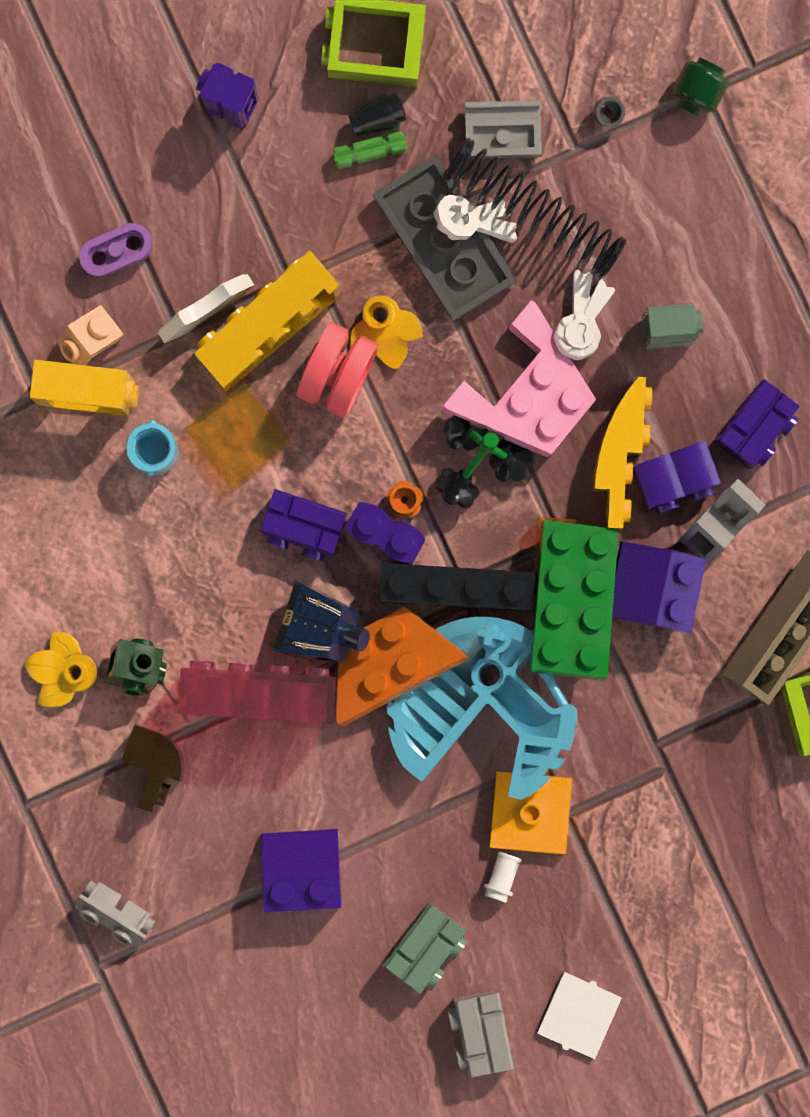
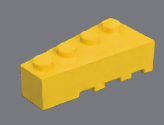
M309 250L304 256L293 262L276 281L264 286L245 308L242 306L235 310L226 319L227 324L216 333L213 330L205 335L196 344L199 349L194 354L222 389L227 392L341 297L340 285Z

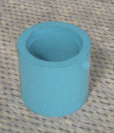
M155 420L135 428L128 437L126 445L127 456L132 464L148 476L163 475L170 471L177 463L179 456L178 442L168 429L160 424H156Z

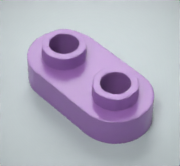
M128 223L87 241L80 250V264L90 276L104 278L145 260L152 251L153 240L149 231L144 226L137 223ZM138 238L141 241V245L137 250L128 249L127 244L130 239ZM98 253H103L106 255V262L100 266L93 263L94 256Z

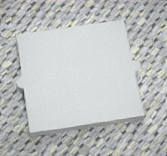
M563 972L537 1034L562 1044L564 1050L571 1048L595 1059L622 997L598 987L597 983L593 980L586 982Z

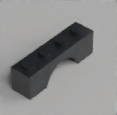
M382 563L380 603L459 606L532 612L535 572Z

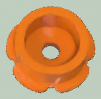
M400 481L396 483V487L388 490L386 502L390 505L389 510L394 516L398 518H403L404 516L411 518L419 513L421 510L420 503L423 502V493L419 487L412 486V483L409 481ZM403 496L408 497V502L405 504L401 502Z

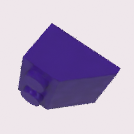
M620 541L616 560L612 618L672 632L691 633L707 559L678 551Z
M338 829L262 833L264 913L342 908Z

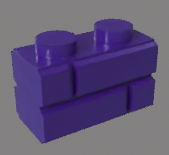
M217 62L215 65L213 64L211 70L205 69L202 72L197 83L196 90L200 91L199 98L203 101L206 113L221 120L225 117L227 123L240 129L247 126L259 101L253 78L240 72L234 74L233 69Z
M762 379L715 440V443L747 468L752 469L757 463L763 467L777 449L771 444L778 434L781 433L786 437L799 420L794 413L800 406L768 381Z
M274 489L260 533L268 536L266 543L287 550L290 543L304 548L303 556L323 562L325 555L334 557L347 519V513Z

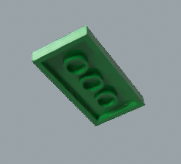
M544 520L541 523L529 672L599 681L607 679L619 529Z

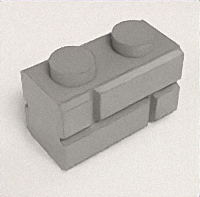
M499 990L453 998L455 1008L448 1009L452 1032L460 1030L462 1046L455 1047L459 1069L467 1068L469 1078L514 1069Z

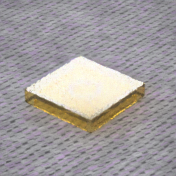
M245 383L185 428L231 489L291 444L290 440Z

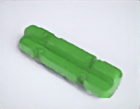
M401 131L387 134V138L378 136L355 142L353 147L348 148L347 145L336 147L333 149V157L337 168L342 169L352 166V163L356 161L358 164L387 157V153H392V155L404 153L407 145L404 134Z

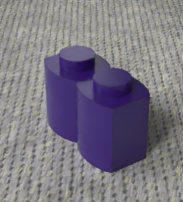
M706 441L633 466V474L646 510L649 511L656 508L658 515L678 508L677 500L692 496L693 502L715 495L713 488L721 484Z
M358 502L346 524L347 531L355 540L370 547H380L381 551L389 559L399 564L413 565L425 543L424 536L415 527L405 522L392 521L381 508L369 503Z

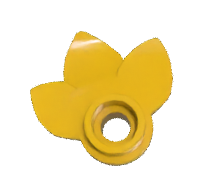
M378 295L369 299L364 305L362 311L363 320L352 329L350 340L351 346L361 336L378 343L377 356L387 366L398 369L407 356V341L418 340L423 335L421 324L412 312L400 310L392 298ZM380 308H385L388 313L387 318L380 322L377 319V312Z
M53 632L50 637V650L35 652L24 663L28 675L37 683L43 684L39 693L38 704L44 707H61L68 704L76 692L89 689L97 677V668L94 661L89 656L82 654L78 641L70 634ZM75 666H79L81 669V676L77 680L72 675Z

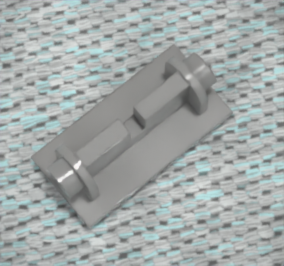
M90 881L83 892L88 898L81 894L75 905V908L80 911L79 915L92 925L98 926L100 923L111 930V935L118 942L126 946L133 944L139 948L146 936L140 931L148 934L155 923L153 919L149 918L151 914L129 900L123 909L119 911L115 906L122 896L100 881L98 884Z

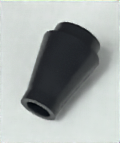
M385 92L358 112L349 115V120L358 137L366 133L398 128L401 122L407 120V116L398 94L394 92L388 95Z

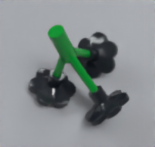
M453 415L445 420L443 424V431L448 435L447 444L453 449L463 447L468 451L474 450L478 446V452L465 470L455 472L450 468L443 469L440 476L434 481V486L437 491L442 493V499L447 504H458L462 508H470L474 500L479 496L478 488L472 484L471 474L484 456L492 453L489 464L495 469V477L503 483L510 480L515 482L523 481L527 476V469L534 465L535 456L528 449L505 439L499 442L498 436L495 433H488V429L477 428L470 425V421Z

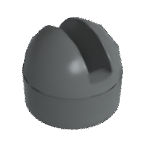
M603 97L595 103L593 116L599 125L615 127L623 121L625 107L615 97ZM602 105L614 116L611 120L601 111Z

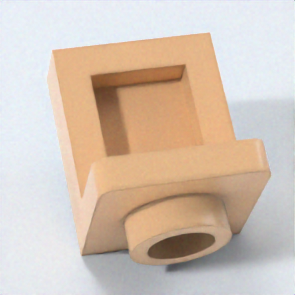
M100 305L69 324L58 338L57 344L68 361L73 364L86 366L91 358L117 343L124 334Z

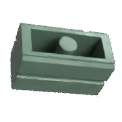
M429 902L385 960L383 966L418 993H421L425 987L432 990L445 973L440 969L443 962L448 956L455 959L468 942L463 938L466 929Z

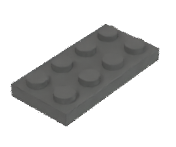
M435 154L373 193V198L454 323L516 284L517 279L489 235L475 231L466 240H451L448 238V235L437 228L433 212L439 202L448 195H459L463 198L464 196L457 185H453L454 180L452 178L450 181L443 179L447 169L438 155Z

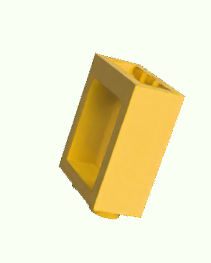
M34 359L30 398L39 406L128 417L130 407H137L139 386L135 385L134 379L127 370Z

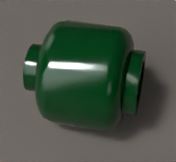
M701 57L698 58L697 62H686L672 89L674 95L681 99L678 107L696 116L699 115L701 110L708 113L714 112L729 85L727 78L723 76L726 70Z

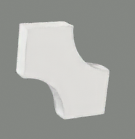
M243 274L220 284L199 301L176 313L159 329V336L164 343H167L189 333L215 313L234 304L254 286V283L248 274Z

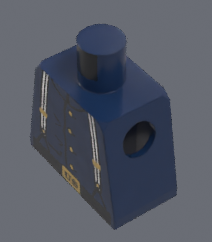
M295 582L273 651L294 658L343 663L346 660L349 648L360 652L365 650L369 643L370 634L367 629L356 626L359 619V611L315 588Z

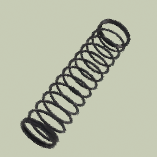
M467 138L446 170L443 179L450 181L462 163L453 181V185L456 186L482 155L466 188V194H469L495 163L479 195L478 201L481 202L508 170L491 205V210L498 206L513 185L520 179L503 214V218H506L533 186L516 221V226L522 223L537 202L545 195L540 209L528 230V234H531L558 202L555 212L540 240L544 242L560 220L571 210L553 246V250H556L574 226L583 218L581 226L565 255L566 258H569L583 238L596 225L594 233L578 262V266L583 264L597 244L608 234L607 240L590 271L593 274L598 268L596 278L599 277V280L603 279L624 249L627 242L626 238L624 239L623 236L619 237L607 249L612 237V229H608L594 242L600 227L599 221L593 222L581 235L587 221V213L581 214L567 229L575 211L574 205L568 206L554 222L562 204V197L556 198L542 213L550 195L549 189L542 191L529 206L537 188V180L532 181L516 199L525 178L524 172L516 176L502 193L512 172V164L507 165L489 186L499 165L500 158L498 156L491 160L477 177L486 158L487 148L482 149L463 171L475 145L474 140Z

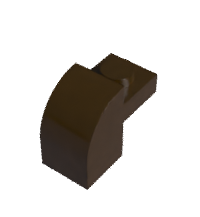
M135 724L122 761L150 771L138 808L154 812L157 805L164 807L168 798L171 785L165 783L167 777L177 781L183 779L184 759L179 747L170 737L153 729Z

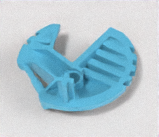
M494 617L464 618L438 627L436 630L459 649L467 653L469 660L394 699V702H388L387 714L393 718L395 731L389 726L388 730L392 746L399 761L406 770L423 782L485 705L490 704L520 737L508 796L520 800L527 798L537 792L552 778L543 776L548 769L559 770L565 759L557 758L561 749L570 750L577 726V708L567 703L552 675L538 673L540 678L544 679L559 708L555 709L520 676V671L530 659L532 631L509 620ZM495 665L500 672L499 680L496 684L487 686L483 682L482 674L487 667Z

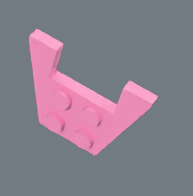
M531 300L508 327L513 334L537 354L495 406L491 405L463 381L440 410L449 416L456 415L470 421V425L477 428H486L504 436L503 439L548 458L595 402L596 398L572 360L559 352L554 342L552 328L536 303Z

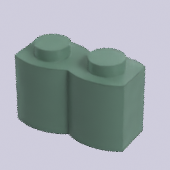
M693 303L646 307V311L642 314L645 350L692 346V342L699 338V333H703L701 310L695 311Z

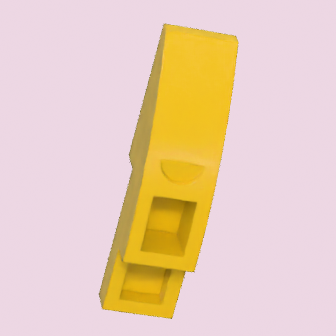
M638 377L621 399L604 432L598 451L592 492H607L605 528L619 529L620 531L623 529V523L630 522L631 500L625 499V484L632 485L633 462H627V456H640L643 447L649 448L650 425H644V410H651L652 387H646V377Z

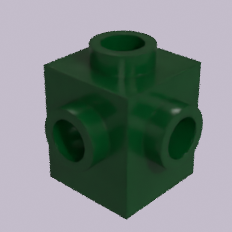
M135 638L131 641L119 639L111 647L104 683L121 687V692L127 695L143 696L144 693L148 694L157 684L161 685L164 680L167 664L162 662L164 650L153 647L154 643L145 639Z

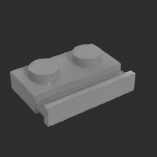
M540 100L465 102V139L470 138L475 142L469 159H474L485 148H487L485 159H494L498 156L499 158L541 157Z

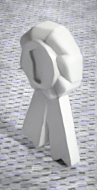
M448 195L439 202L433 212L437 228L448 235V238L451 240H466L475 231L510 243H514L518 239L515 233L516 223L504 221L506 219L503 218L506 210L504 208V200L494 210H491L493 202L474 207L462 196Z
M575 270L573 273L572 314L559 321L553 336L559 352L565 357L574 360H582L595 353L601 339L595 318L615 292V288L606 287L605 282L601 279L590 297L593 274L590 272L583 274L579 270Z

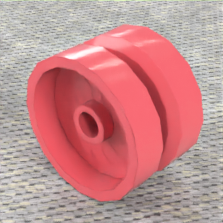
M330 321L306 362L296 398L314 406L321 401L328 387H331L326 402L327 412L345 420L367 378L379 344L361 336L354 341L347 355H345L344 352L349 340L348 329Z

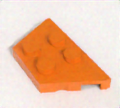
M403 606L364 627L370 634L369 643L365 650L360 652L349 648L346 660L343 663L338 662L337 723L338 725L345 726L469 660L468 654L447 640L436 629L425 623L422 618L409 608Z

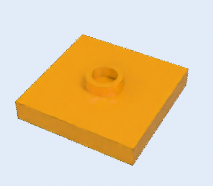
M496 771L489 847L566 854L572 778L546 776L552 777L547 784L527 798L520 800L508 796L512 773Z

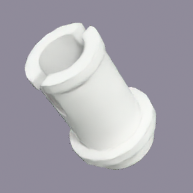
M498 851V857L489 884H484V887L487 888L485 896L506 903L508 896L512 897L513 895L510 889L521 859Z

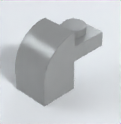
M737 479L703 512L679 540L696 556L706 558L707 565L765 507V504L753 491Z

